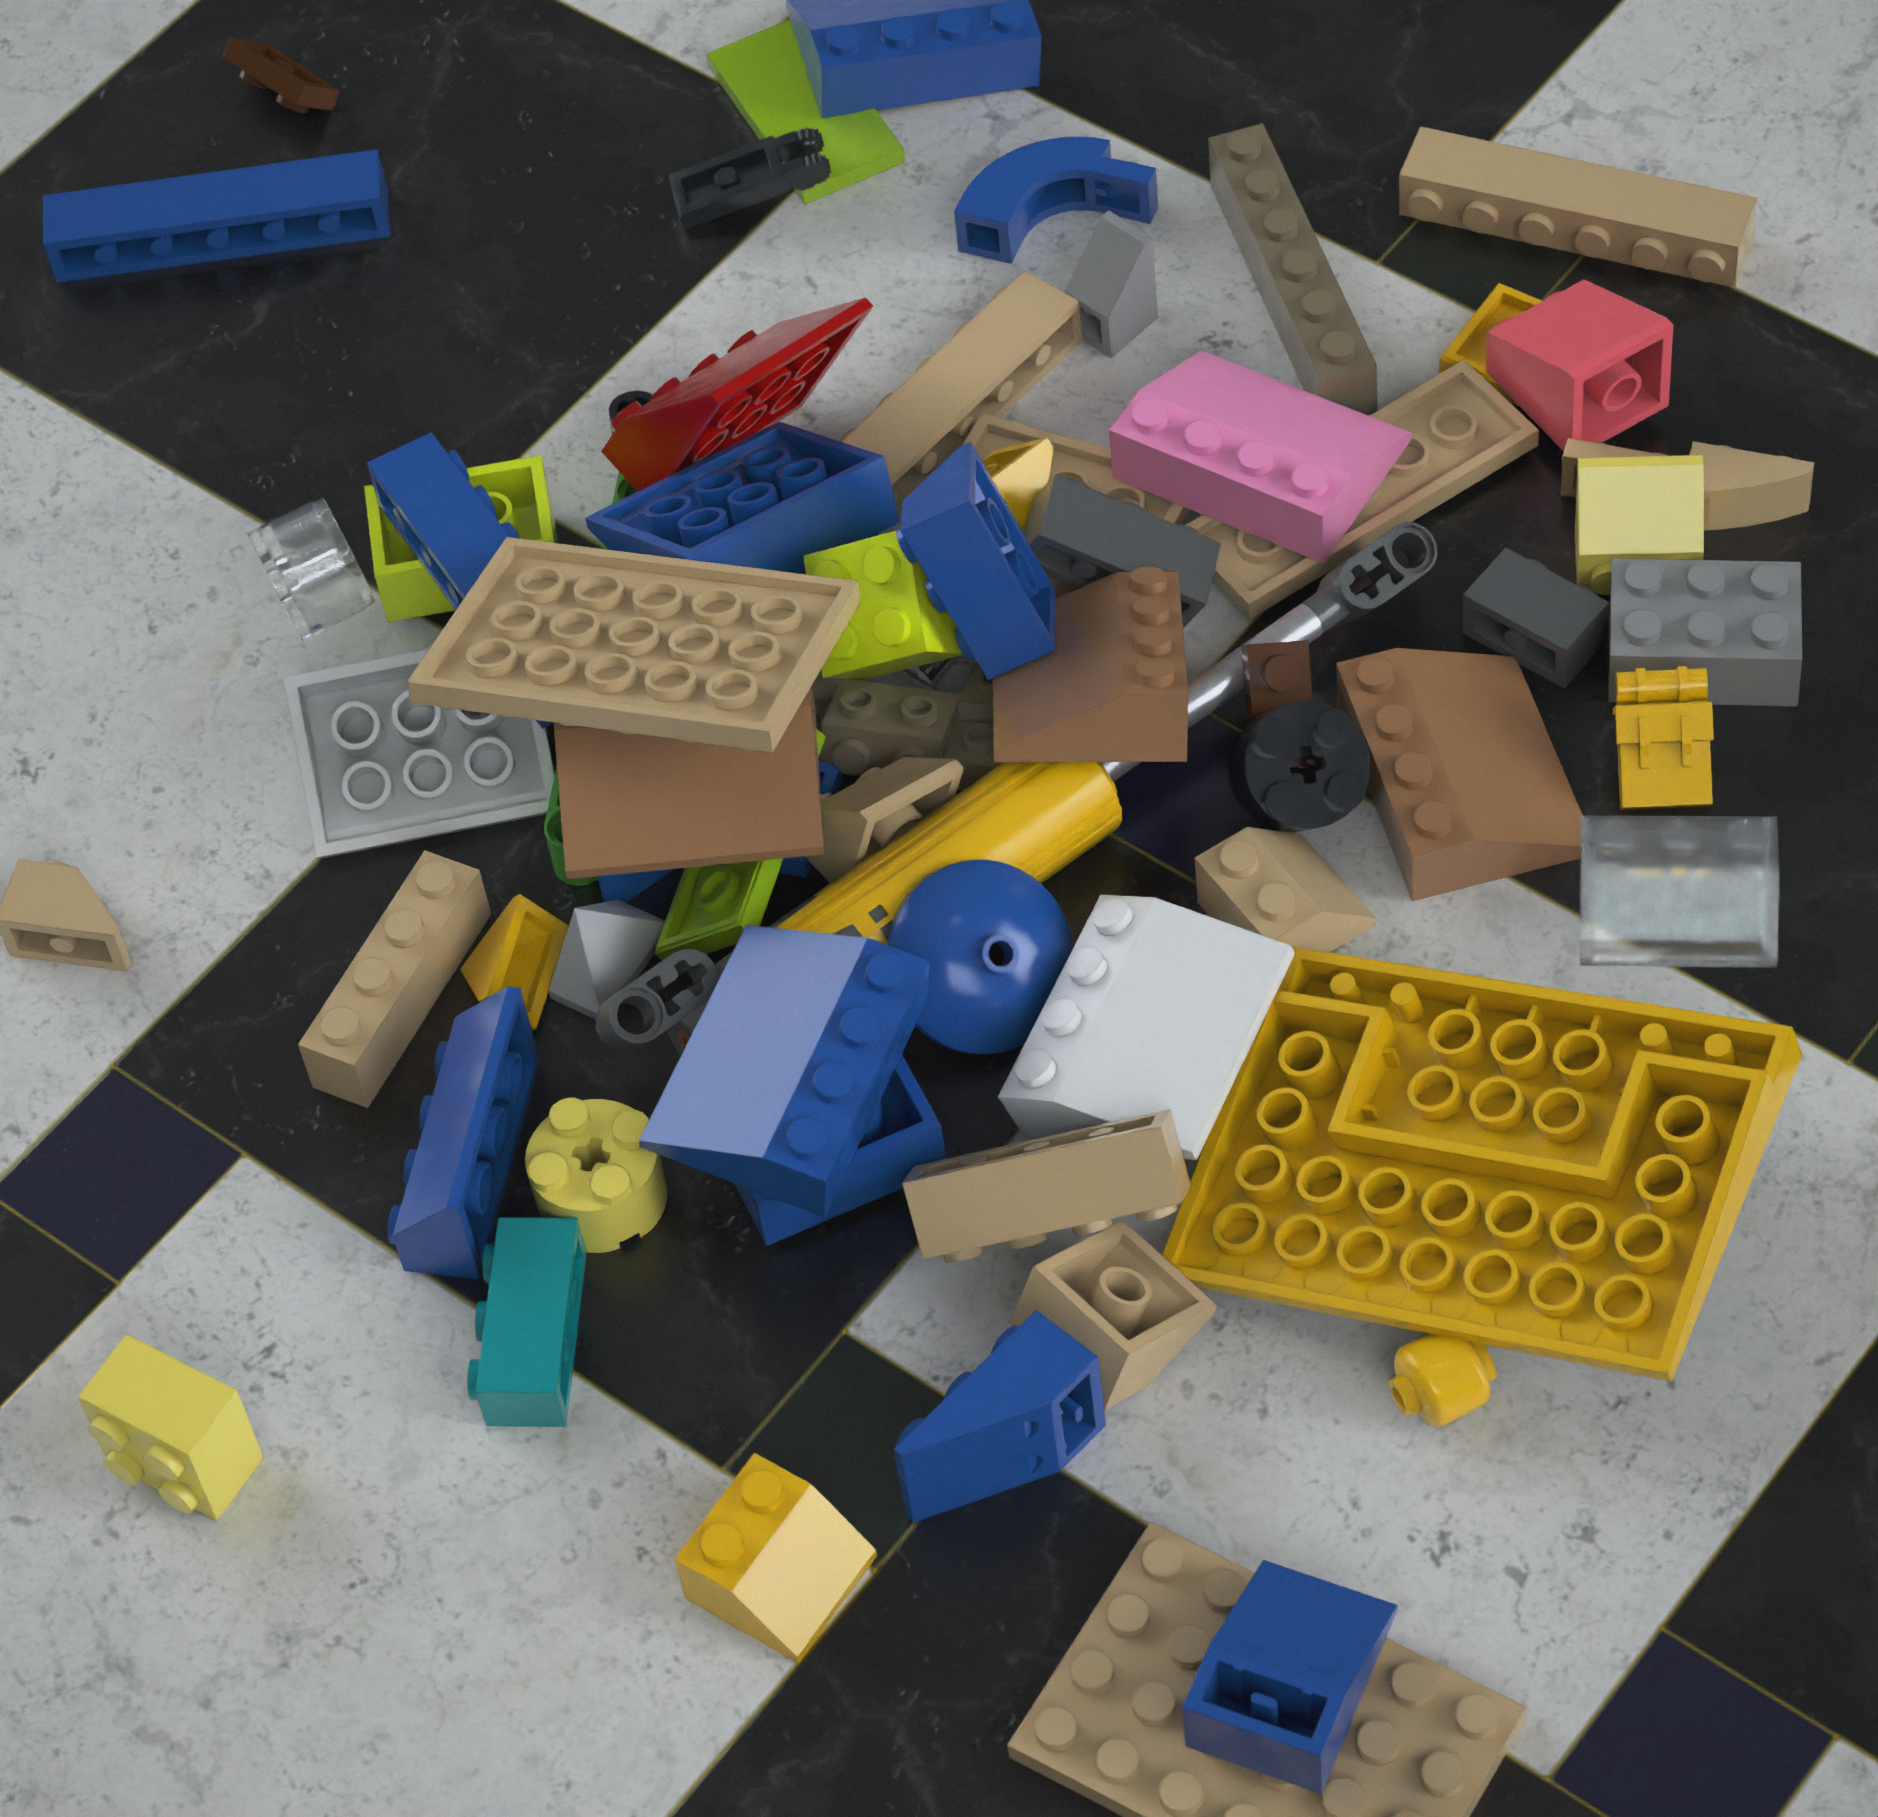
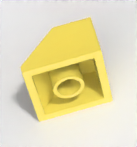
M1703 455L1578 458L1575 517V555L1578 586L1588 587L1597 594L1610 595L1612 558L1703 560Z

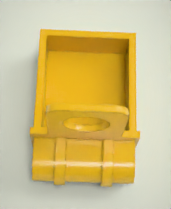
M1677 666L1673 670L1646 671L1645 668H1635V671L1616 672V706L1613 708V715H1615L1620 810L1712 805L1710 740H1714L1712 701L1707 702L1708 678L1706 668L1687 669V666Z

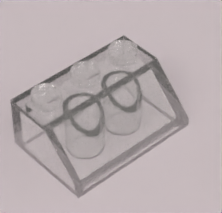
M1581 815L1579 843L1580 966L1777 968L1779 903L1777 817Z

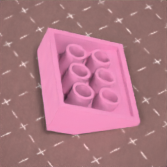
M1201 350L1139 389L1109 429L1112 476L1114 479L1324 564L1410 443L1411 432Z

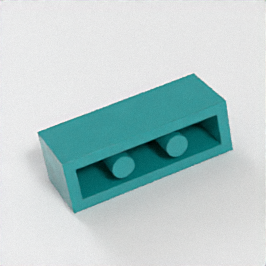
M498 1218L495 1243L485 1244L483 1251V1278L485 1283L489 1284L487 1301H478L476 1306L475 1333L477 1340L482 1341L480 1359H471L469 1362L467 1389L469 1399L478 1400L486 1426L566 1427L587 1255L577 1218Z

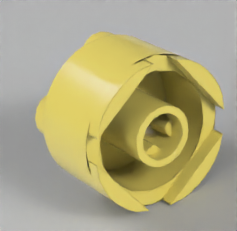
M568 1097L559 1100L552 1106L549 1116L540 1123L532 1134L525 1155L526 1172L540 1217L577 1218L586 1252L607 1253L620 1249L621 1241L639 1233L640 1238L643 1237L658 1223L667 1202V1185L659 1154L639 1147V1140L649 1122V1118L643 1112L613 1100H580Z

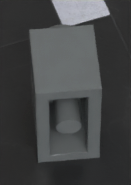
M1505 548L1463 594V634L1503 656H1515L1518 663L1523 667L1565 689L1607 642L1609 602L1600 598L1592 589L1578 586L1549 571L1541 562L1535 559H1527Z

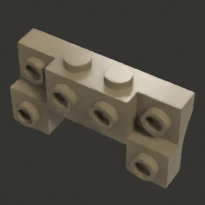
M973 663L962 693L856 679L823 678L822 669L812 684L816 728L826 736L818 761L833 763L836 768L842 771L843 775L860 777L871 768L879 767L882 769L902 757L956 759L964 767L957 789L963 791L1003 763L994 762L992 679L988 680L978 663Z

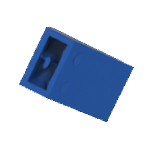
M1037 1310L1019 1327L1013 1325L1006 1329L996 1340L991 1354L972 1373L966 1371L960 1374L947 1389L944 1400L925 1419L917 1418L912 1421L899 1436L893 1451L906 1517L915 1523L1060 1472L1106 1426L1098 1356Z
M1263 1560L1209 1644L1182 1706L1185 1746L1322 1795L1395 1618L1398 1605Z

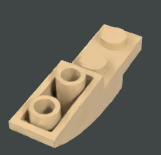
M1568 438L1562 455L1561 496L1576 498L1578 458L1668 455L1616 447L1601 442H1588ZM1693 441L1689 455H1703L1704 530L1748 527L1808 512L1811 501L1814 462L1797 460L1787 456H1774L1740 450L1725 445H1712Z

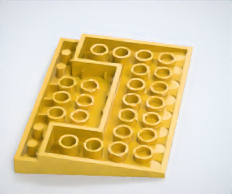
M1293 947L1295 955L1204 1144L1190 1180L1191 1186L1180 1206L1162 1256L1195 1286L1201 1289L1438 1336L1453 1337L1463 1341L1672 1382L1802 1057L1793 1027Z

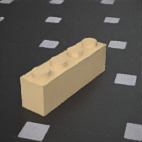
M424 850L298 1044L313 1088L366 1108L370 1106L491 916L490 906L479 869Z
M1171 1109L916 1165L902 1182L923 1259L944 1255L945 1262L947 1263L972 1259L984 1252L983 1246L1006 1241L1010 1249L1030 1247L1045 1241L1048 1238V1232L1072 1227L1074 1235L1098 1232L1111 1226L1112 1218L1136 1213L1139 1221L1159 1219L1177 1210L1176 1204L1183 1202L1191 1186Z

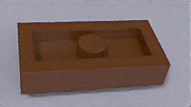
M233 37L229 39L223 58L241 69L239 75L241 79L259 88L272 89L278 93L276 101L293 111L307 113L309 107L333 110L340 90L267 43Z
M1308 640L1241 645L1247 725L1265 711L1293 702L1313 701ZM1299 758L1289 762V768L1308 766L1306 760H1299Z

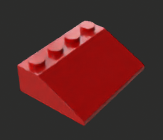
M865 297L778 322L759 335L754 330L748 331L729 348L725 356L719 358L715 353L709 355L692 370L689 378L680 382L677 377H674L664 383L653 394L650 402L641 406L635 401L625 407L612 420L610 426L615 431L601 452L638 492L779 422L804 405L871 311L873 305Z

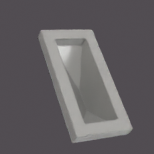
M612 900L574 908L549 987L550 998L595 1019L599 1007L612 995L633 982L654 956L665 920L621 900Z

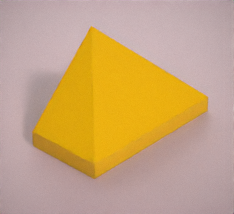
M521 894L512 898L460 969L477 1000L482 1002L506 987L520 988L532 1031L535 1030L569 925Z

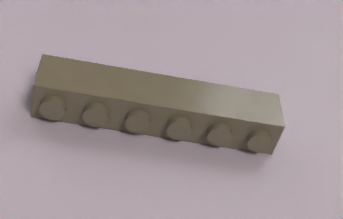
M1264 124L1208 138L1211 188L1303 390L1366 415L1375 413L1377 411V364Z

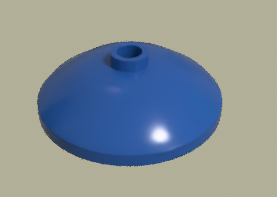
M991 860L962 861L945 866L926 876L916 884L900 904L891 924L887 943L891 947L929 960L928 999L915 1027L926 1037L943 1047L973 1055L1001 1053L1025 1044L1073 950L1069 925L1064 913L1051 893L1039 881L1023 870L1009 864ZM993 943L999 944L1004 951V960L1000 966L994 965L989 958V948Z

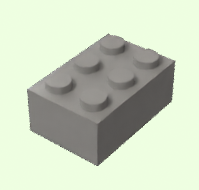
M1612 558L1609 610L1608 702H1616V672L1635 671V668H1645L1646 671L1673 670L1677 666H1687V669L1706 668L1708 678L1707 702L1712 701V705L1797 707L1802 667L1801 562Z

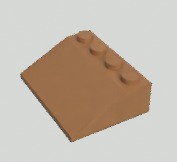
M1140 567L1131 572H1115L1056 598V651L992 678L994 762H1187L1189 692L1178 572H1165L1156 567Z
M1394 648L1336 663L1337 709L1347 712L1353 718L1354 723L1365 739L1370 757V774L1367 786L1412 901L1596 854L1595 843L1515 656Z
M812 686L773 753L745 751L736 747L700 742L686 743L678 739L641 734L630 735L612 730L583 726H563L559 723H554L563 850L567 879L825 854L815 703Z

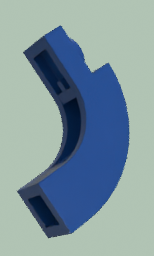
M1061 137L1022 146L989 164L968 185L954 210L958 252L1012 264L1026 235L1034 226L1050 216L1067 211L1087 210L1105 214L1109 210L1119 217L1151 224L1158 210L1156 168L1111 158L1110 140L1101 138Z

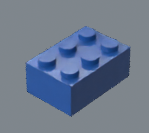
M901 1055L825 1218L735 1184L763 1241L768 1246L903 1188L902 1182L916 1165L946 1159L941 1124L903 1055Z

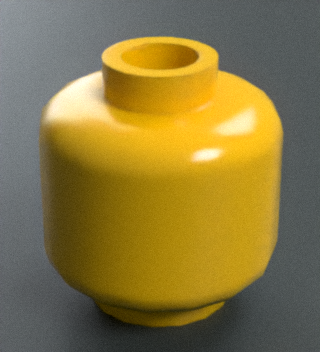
M1426 1333L1397 1350L1394 1357L1396 1377L1389 1380L1388 1385L1394 1401L1406 1417L1409 1418L1417 1414L1428 1425L1440 1428L1482 1407L1490 1397V1382L1496 1379L1497 1374L1493 1360L1485 1345Z

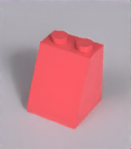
M1584 279L1563 291L1552 293L1543 302L1515 317L1502 320L1495 328L1487 331L1486 372L1563 452L1568 438L1602 443L1669 406L1674 325L1666 317Z

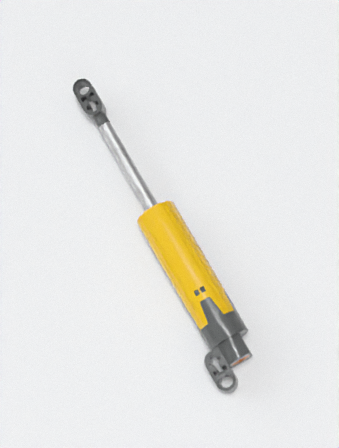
M1405 522L1395 526L1328 572L1321 580L1317 593L1243 645L1308 640L1310 643L1339 622H1352L1361 618L1392 598L1433 567L1437 558V544L1433 535L1424 526L1417 523ZM1393 544L1399 546L1406 553L1408 568L1401 566L1395 560L1392 553ZM1367 573L1373 583L1354 595L1349 585ZM1241 646L1188 683V729L1244 690ZM1003 762L768 927L865 937L887 945L894 916L907 894L926 876L945 866L969 860L998 861L1021 869L1040 883H1043L1119 828L1122 822V807L1119 803L1114 781L1141 762ZM682 949L671 954L612 995L599 1007L595 1021L596 1031L600 1040L608 1048L618 1052H631L644 1046L667 1030L674 1047L681 1056L732 952L715 964L705 953L695 949ZM687 972L691 976L693 983L686 990L681 991L663 1003L657 992L676 980L679 975ZM621 1003L631 1004L641 1011L644 1018V1028L641 1034L628 1033L620 1026L617 1020V1010Z

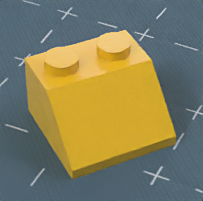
M754 1453L675 1557L674 1561L685 1599L799 1664L875 1560L877 1553L876 1549L812 1484Z

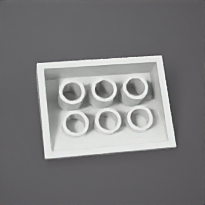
M429 649L283 677L317 859L547 814L555 776L548 727L542 729L537 721L532 719L505 718L496 714L460 709L446 710L438 706L411 703L407 681Z
M1100 895L998 1098L1027 1141L1171 1109L1183 1158L1197 1160L1295 952L1289 944L1155 897Z

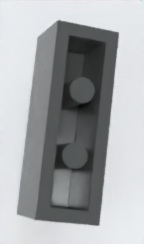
M1057 474L1053 475L1032 500L1023 533L1046 574L1078 588L1112 573L1131 572L1140 567H1156L1165 572H1178L1183 628L1207 604L1221 543L1202 536L1192 527L1176 525L1146 512L1135 503L1119 501L1091 489L1080 480L1065 478Z

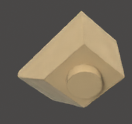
M18 859L0 905V934L9 955L128 971L131 959L119 927L79 868L56 860L37 862Z

